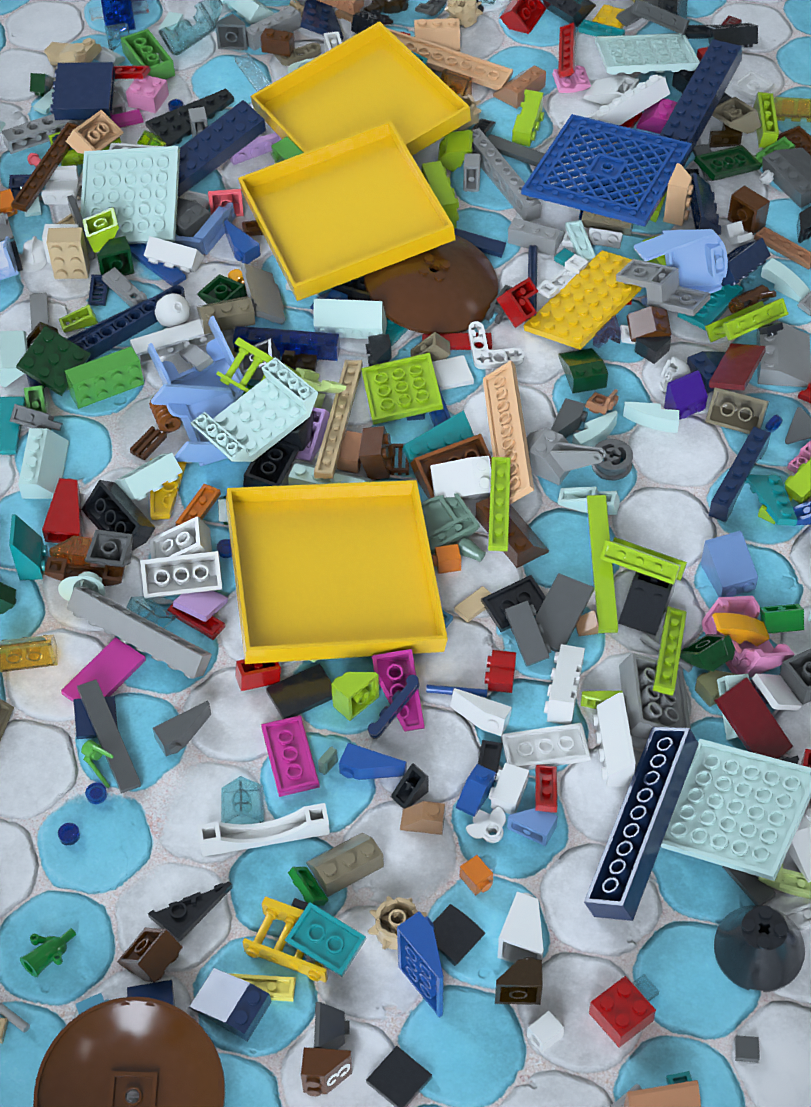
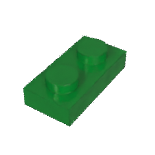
M292 867L288 874L293 884L303 895L305 902H311L316 906H324L329 901L308 867Z

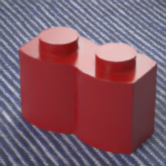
M492 650V656L487 657V668H490V671L485 672L484 684H488V691L512 693L516 652Z

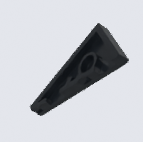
M229 881L227 883H220L215 885L214 889L201 894V892L183 898L181 901L168 904L169 907L157 912L152 910L148 913V916L180 942L233 888L232 883Z

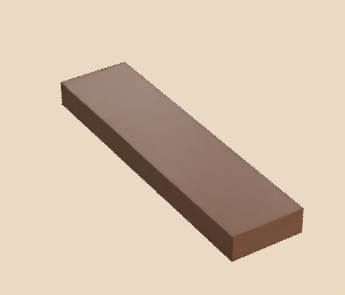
M765 226L755 234V240L763 238L767 247L808 270L811 268L810 251Z

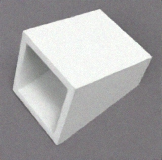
M517 892L499 936L497 958L511 963L526 957L542 960L544 949L539 901L529 893Z

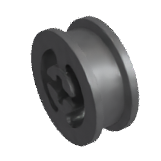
M607 439L595 446L601 447L606 451L604 462L592 465V469L597 476L605 480L614 481L625 478L631 472L633 451L627 443L618 439Z

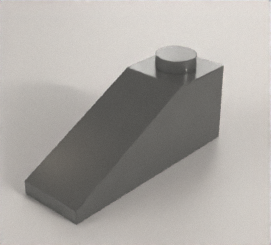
M565 398L551 430L563 435L565 438L578 430L581 423L587 419L586 404Z
M208 700L153 727L155 740L166 757L176 754L185 748L212 715Z

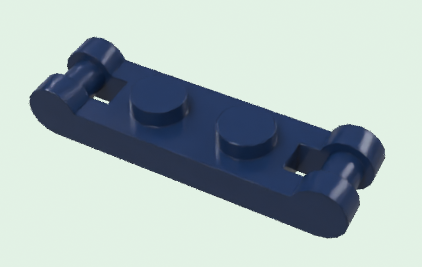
M409 675L407 677V685L402 691L398 690L392 697L393 702L389 707L385 706L379 714V720L376 723L369 724L368 732L371 738L377 739L383 734L419 689V679L416 675Z

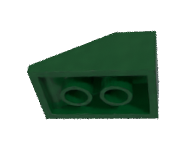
M592 348L558 354L572 394L607 388L608 371L604 361Z

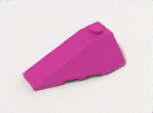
M412 649L372 656L374 672L378 674L379 684L390 705L393 702L392 697L398 690L402 691L407 685V677L409 675H416ZM419 689L396 716L404 732L425 728Z

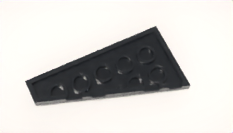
M223 89L145 121V124L163 146H173L175 143L179 144L182 142L183 137L192 134L188 109L204 107L207 119H212L217 111L224 110L234 102V96L227 89Z

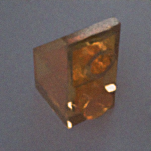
M73 536L51 547L49 550L50 556L67 559L68 564L90 566L91 563L85 562L92 538Z

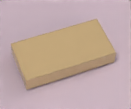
M482 586L455 606L454 611L468 623L486 610L481 602V598L491 593Z

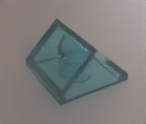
M144 596L131 597L126 607L164 629L176 619L175 615L151 598L144 599Z
M239 776L222 787L221 822L227 824L263 823V785Z

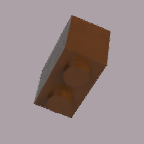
M265 28L260 37L261 49L264 53L290 57L295 49L294 33Z

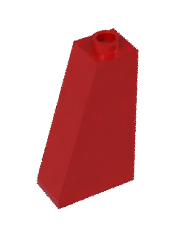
M59 478L42 528L45 542L72 545L83 544L81 497L77 480Z

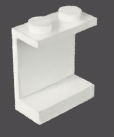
M58 166L46 183L45 190H41L44 205L68 204L67 196L73 195L77 202L79 182L77 166Z

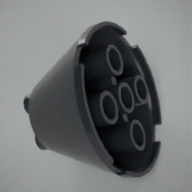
M749 905L732 911L721 921L715 934L714 954L721 971L733 983L747 990L771 992L787 986L797 977L803 966L805 945L798 927L788 916L767 905Z

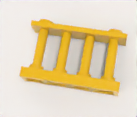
M265 896L261 903L265 918L253 941L244 938V952L250 957H260L305 974L313 981L327 982V969L323 968L322 964L317 961L315 964L304 961L303 957L305 954L298 949L294 956L282 952L286 945V937L304 910ZM278 919L286 924L274 949L262 945V942L273 920Z

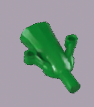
M70 928L60 937L47 936V938L38 934H32L30 936L31 943L35 946L39 943L42 944L20 957L22 966L32 976L38 977L52 962L56 965L62 964V955L67 950L66 943L76 936V932Z

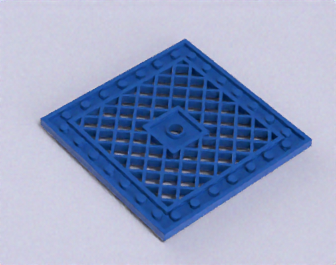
M571 114L522 187L521 194L645 227L668 189V183L676 164H683L692 149V143Z

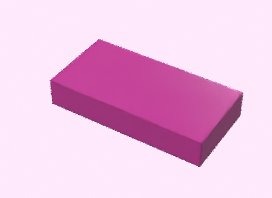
M139 109L114 114L111 118L119 128L143 123V117Z

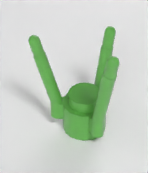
M88 740L81 748V753L85 755L83 760L90 765L105 787L109 788V783L93 763V760H99L102 755L111 759L114 756L102 749L100 744L98 745L93 740Z

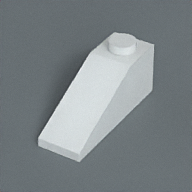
M456 688L453 690L450 705L452 709L481 730L502 736L509 724L512 707Z

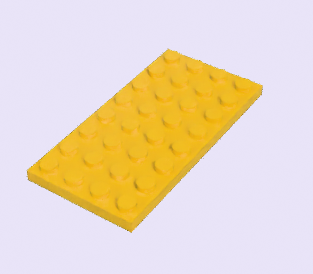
M602 250L554 298H551L535 316H532L523 325L524 331L581 350L643 289L636 285L616 281V275L632 259Z

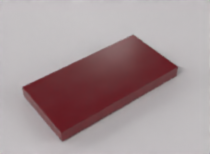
M731 343L710 379L709 387L745 391L766 352L765 346Z
M747 677L714 700L748 752L778 759L793 747Z

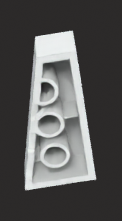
M561 644L560 651L555 652L554 663L557 665L556 668H552L551 680H553V683L549 684L547 696L550 697L549 701H546L544 713L548 714L547 722L564 725L572 724L585 648Z

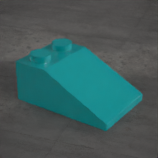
M12 514L9 547L19 580L43 579V571H45L46 567L44 557L48 555L47 545H44L42 537L16 514Z

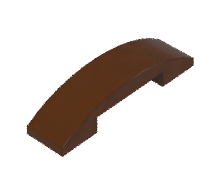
M48 557L44 574L62 581L65 578L79 576V574L89 571L101 577L104 586H112L122 583L125 566L105 565V568L68 564L67 559Z

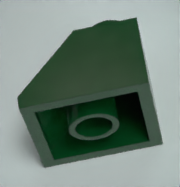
M126 236L108 240L97 254L100 275H104L114 267L123 276L135 274L131 249Z

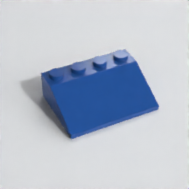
M419 911L397 926L398 967L440 1018L443 1016V972L433 929L434 925L427 916L424 917Z

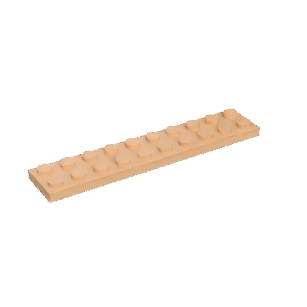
M388 29L409 50L427 58L428 68L494 90L501 89L513 75V69Z
M511 360L483 378L493 457L511 458L509 505L534 491L516 367Z

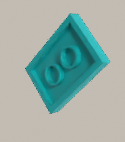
M309 902L285 941L343 977L367 938Z

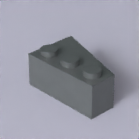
M525 601L505 609L504 614L508 618L511 631L515 636L526 667L549 659L551 649L548 642H544L541 635L544 634L541 624L536 623L534 618L537 615L534 605H529V602Z

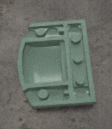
M458 493L454 494L455 497L444 498V495H440L421 502L431 555L435 554V547L451 545L462 538L467 539L480 528V524Z

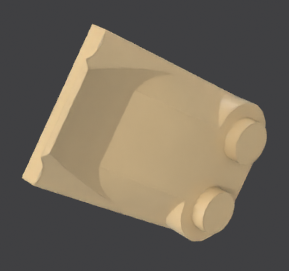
M86 38L82 43L51 42L44 50V53L47 55L51 65L92 62L102 48L100 44H96L94 39Z

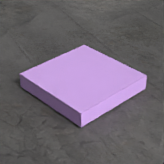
M215 591L181 594L173 601V607L206 622L227 603L228 597Z

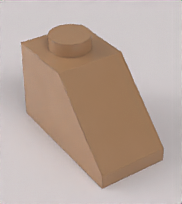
M423 801L403 809L400 830L442 835L445 820V803Z

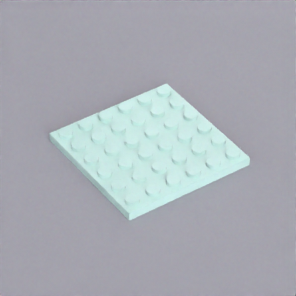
M680 33L595 37V44L605 69L611 75H616L620 72L633 74L634 72L649 73V71L662 73L665 70H671L672 72H679L680 70L695 71L700 63L687 37Z
M179 146L84 151L80 209L82 219L114 208L119 225L114 238L126 236L128 244L148 243L149 236L175 242L180 161Z
M699 739V745L661 847L775 881L811 799V768Z

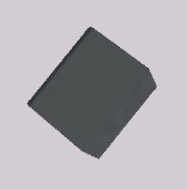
M231 14L215 22L218 49L248 50L246 24L242 20Z
M95 530L85 562L124 567L130 564L133 534Z

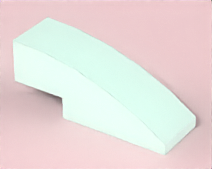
M771 258L762 267L761 277L774 283V290L797 302H800L811 291L794 272L774 258Z
M624 403L623 417L651 429L677 433L679 410L661 409V404Z
M615 410L586 422L583 431L573 434L572 444L595 447L613 431L616 426L618 412Z
M597 487L561 488L558 505L587 512V495H606L608 515H617L620 499L617 491L598 492Z

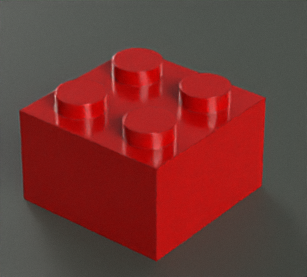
M626 976L592 1000L589 1008V1014L618 1048L651 1024L656 1013V1009Z

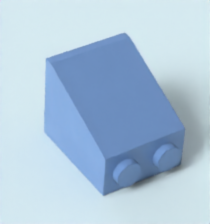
M741 531L705 541L701 566L718 597H733L737 594L748 593L756 589L758 575Z

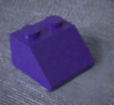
M698 370L667 383L664 408L679 410V420L706 409L708 395Z

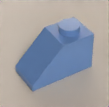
M535 808L509 815L507 829L546 846L557 827L558 816L553 812L535 811Z

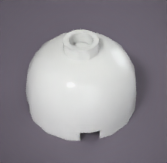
M174 293L168 294L158 300L155 316L162 326L175 327L187 322L190 316V306L183 296Z
M671 357L672 360H667L661 373V377H664L663 383L660 382L659 384L661 391L666 392L668 382L691 373L689 366L683 360Z

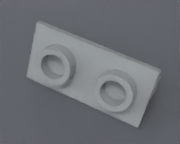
M590 227L588 238L593 245L620 249L623 235L622 232Z

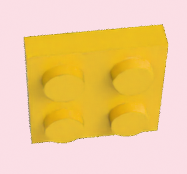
M604 4L592 22L622 29L624 25L616 19V16L625 9Z

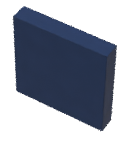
M115 696L104 697L117 726ZM73 699L76 740L97 738L82 700Z

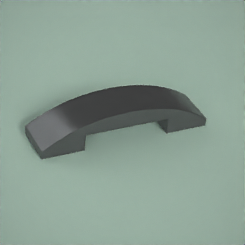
M429 0L426 4L420 3L415 8V11L434 16L439 13L447 0Z

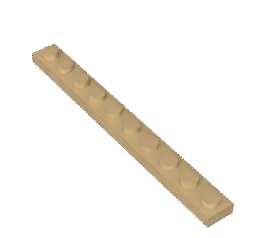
M345 360L339 383L345 385L346 390L335 394L314 470L315 478L333 479L361 375V368H363L362 360Z

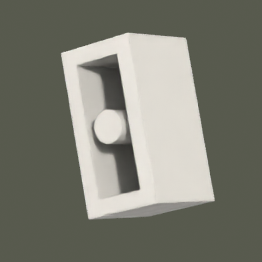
M505 763L503 770H498L495 780L497 785L492 787L489 793L492 809L500 806L505 813L514 814L517 812L528 783L529 770Z

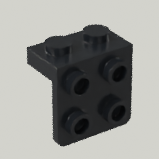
M371 10V12L360 11V13L353 15L351 31L358 34L379 21L386 25L393 24V20L388 15L380 14L378 10Z

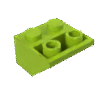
M472 130L451 132L440 141L438 161H441L443 167L454 172L463 164L464 155L472 154Z

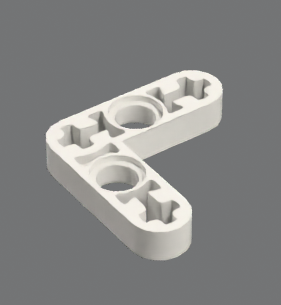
M475 321L469 325L468 335L473 362L476 368H499L510 360L515 366L523 363L524 351L515 347L488 350L483 324ZM474 328H477L479 331L477 337ZM480 342L484 347L479 349L474 344ZM500 355L504 358V360L498 362L494 359V357Z

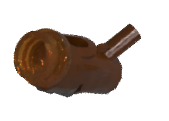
M760 285L734 297L728 304L729 310L733 314L760 301L765 302L769 298L776 297V291H770L764 285Z

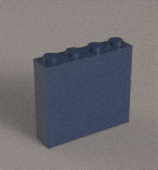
M58 63L57 69L54 70L56 81H53V104L50 105L51 114H54L55 120H88L100 110L111 119L116 75L114 63Z

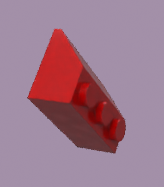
M512 0L500 16V19L509 29L529 34L547 8L541 0Z

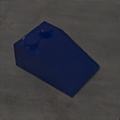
M101 0L106 33L136 29L131 0Z

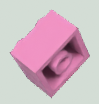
M146 76L144 79H135L126 91L128 107L156 113L169 96L167 80L152 76Z

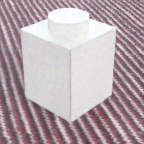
M548 1011L528 1027L527 1037L541 1053H544L563 1037L564 1024L557 1015L553 1016Z

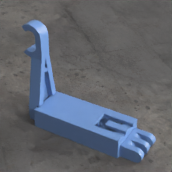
M229 202L225 207L219 206L194 237L175 236V242L172 243L197 249L202 255H207L225 234L224 221L228 220L232 223L236 218L233 203Z

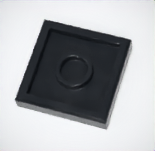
M396 1046L366 1079V1083L394 1107H407L432 1079V1074Z

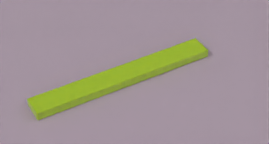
M587 495L596 616L599 624L598 633H618L613 567L611 562L600 559L605 540H610L606 495Z

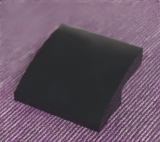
M449 904L432 922L437 948L454 966L485 935V932L473 920L452 904Z

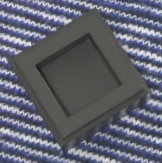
M735 1035V1061L758 1063L760 1060L759 1037Z

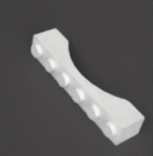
M325 803L305 806L285 817L263 823L227 824L213 822L197 825L202 857L330 834Z

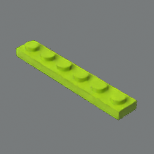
M492 457L488 551H508L510 457Z
M667 607L653 691L673 696L686 611Z

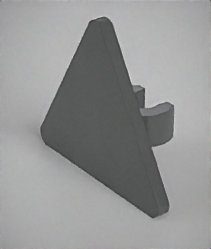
M801 407L796 409L785 439L786 444L811 438V417Z

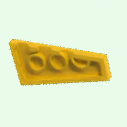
M178 462L183 471L178 474V479L170 483L166 481L162 484L163 487L155 492L153 490L150 491L151 520L170 519L187 462Z

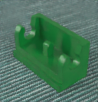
M799 604L760 607V621L764 622L768 633L804 630V609Z

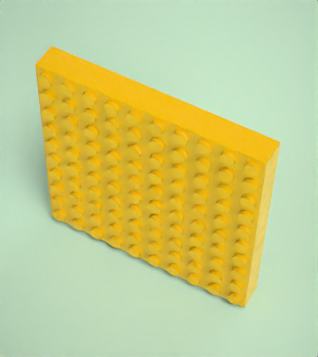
M380 21L250 96L253 109L264 118L265 122L281 139L288 137L304 153L391 120L410 154L413 156L471 121L470 106Z
M391 120L238 178L242 193L297 301L456 240L452 222Z
M417 480L227 488L226 507L245 664L369 657L412 649L413 654L445 651L448 638Z

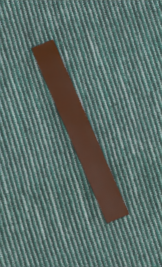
M66 123L11 203L12 208L24 212L28 211L71 148L66 140L79 125Z

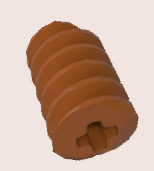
M150 400V409L156 419L158 428L165 433L176 431L181 425L179 417L172 416L167 405H154Z

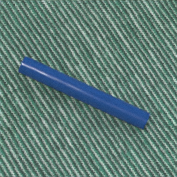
M428 684L426 688V693L452 695L454 688L487 698V689Z

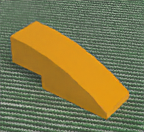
M734 613L712 614L717 631L724 635H729L732 640L739 644L747 640L755 646H759L770 639L764 622L756 618Z

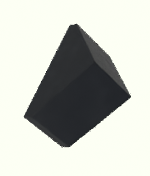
M671 336L638 337L635 340L634 351L655 364L669 352Z
M412 763L390 797L403 809L412 806L429 792V776Z

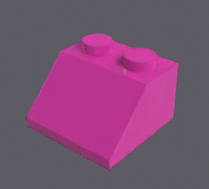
M661 99L644 110L636 128L660 134L677 102L670 99Z

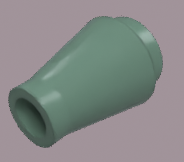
M462 538L458 544L460 555L481 562L486 554L469 538Z

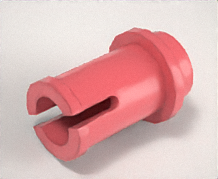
M30 153L27 157L28 163L35 167L41 161L37 153Z

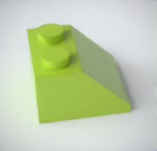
M114 208L83 219L86 237L94 253L99 252L108 240L114 239L119 229Z
M346 672L341 677L335 678L331 684L333 707L349 721L379 698V678L376 672Z

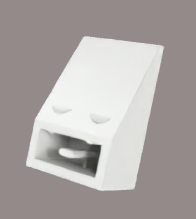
M626 75L596 79L584 94L583 99L608 105L613 99L623 96L626 91L636 88L639 84V79Z

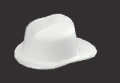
M33 236V239L25 242L23 245L21 264L22 268L27 272H37L42 270L47 264L44 244L36 236Z

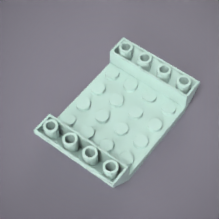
M276 357L262 367L266 378L212 419L204 412L191 422V425L232 462H253L310 417L318 392Z

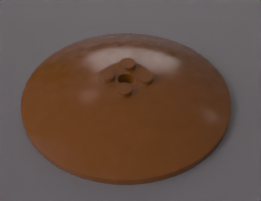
M455 235L456 240L364 275V284L371 301H382L386 317L394 323L423 334H433L434 332L446 334L467 331L472 322L478 321L481 323L485 319L486 312L498 295V279L491 262L483 252L469 241Z
M123 997L102 1002L87 1009L70 1021L59 1032L40 1064L34 1088L33 1107H224L225 1078L216 1047L205 1030L190 1015L176 1006L161 1000L147 997ZM137 1090L139 1092L138 1101L133 1104L127 1101L128 1092Z

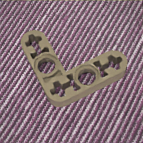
M310 43L295 48L290 57L276 54L274 56L282 65L290 66L293 63L319 56L321 54V46L318 43Z

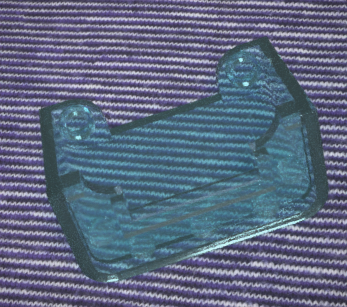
M204 0L194 6L195 9L197 8V12L193 16L196 21L194 26L188 20L183 19L158 31L173 55L182 54L215 30L223 8L221 0Z

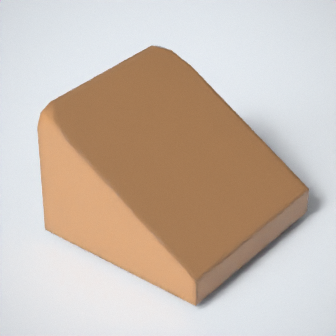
M590 611L580 617L576 625L578 636L598 634L599 624L595 611Z

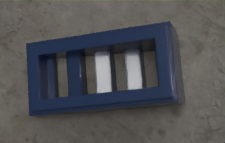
M91 274L89 305L106 306L109 286L102 281L103 275Z

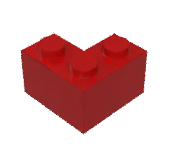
M530 277L496 299L515 328L537 314L528 300L539 292Z
M244 659L236 661L235 677L241 691L280 682L281 667L279 662L245 664Z

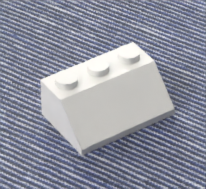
M149 236L144 256L148 258V262L154 264L161 262L164 263L165 267L172 269L174 266L179 267L180 271L186 273L190 271L195 272L204 259V256L197 249Z

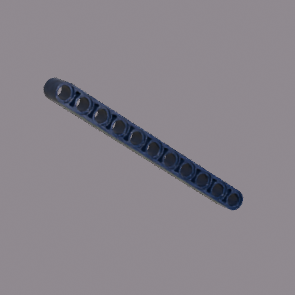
M180 285L168 288L74 344L89 352L91 356L87 362L92 361L158 322L155 316L158 300L172 293L179 294L185 298L184 288ZM26 375L29 387L43 385Z

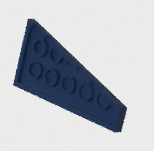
M305 0L300 27L321 35L338 31L341 41H343L344 36L333 7L318 0Z

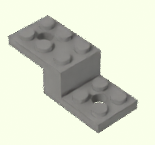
M632 259L616 275V281L636 285L641 288L645 287L647 289L648 306L694 316L710 300L709 292L679 286V271L675 267Z

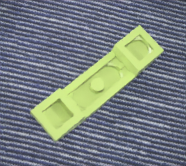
M296 368L295 370L301 375L300 378L316 391L336 394L346 390V386L339 382L318 381L320 374L312 370Z
M783 864L775 881L762 877L758 878L764 884L779 891L811 899V882L808 883L800 872L784 869Z

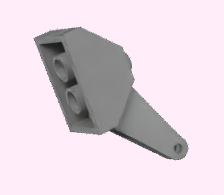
M548 428L531 432L526 437L532 473L557 485L562 483L571 470L601 463L606 457V451L603 448L570 444L563 435Z

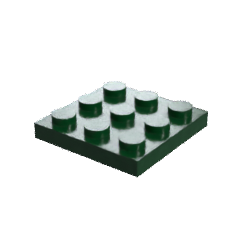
M45 326L17 363L16 368L62 396L69 387L65 370L86 363L91 354Z

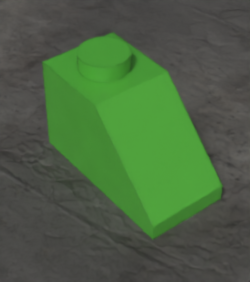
M44 386L24 388L26 406L47 413Z

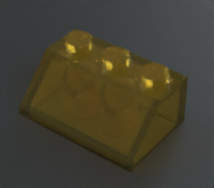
M774 97L777 121L791 119V122H800L803 119L811 123V99Z
M54 635L0 641V672L58 665L57 644Z

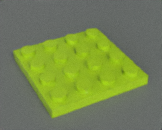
M430 353L361 368L373 425L444 409Z

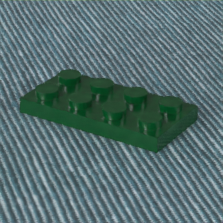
M743 145L697 155L694 159L699 168L713 181L760 170L762 166Z

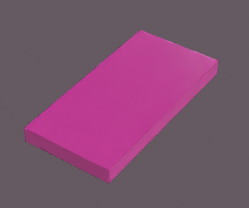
M115 637L61 690V693L72 702L73 699H81L77 686L97 679L103 696L109 697L146 661V658Z
M301 715L261 724L278 796L281 797L320 788Z

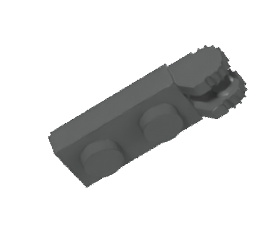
M508 285L503 287L486 312V320H491L494 312H497L495 323L500 324L506 313L496 299L513 287Z

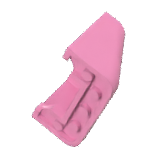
M753 596L719 597L702 620L703 631L706 635H724L717 631L712 614L734 613L757 619L760 614V606ZM732 640L736 650L733 660L727 661L726 665L732 673L748 674L749 678H751L756 673L761 674L781 666L783 661L793 657L795 654L786 644H778L774 648L769 640L759 646H755L747 640L741 644Z

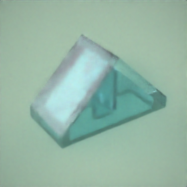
M127 23L105 26L110 50L114 51L121 45V37L129 35Z

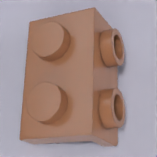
M614 389L608 397L595 392L587 400L585 407L589 408V411L605 415L616 406L619 396H617L618 390Z

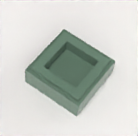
M332 746L318 760L319 772L324 775L338 762L337 750Z

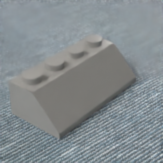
M290 6L246 28L247 45L254 51L261 48L260 37L265 28L293 32L301 28V12Z

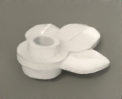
M497 806L491 814L479 810L476 816L473 817L474 824L468 825L466 831L475 839H484L489 843H497L504 834L502 827L506 823L505 813L500 806ZM491 832L497 833L495 835H489Z

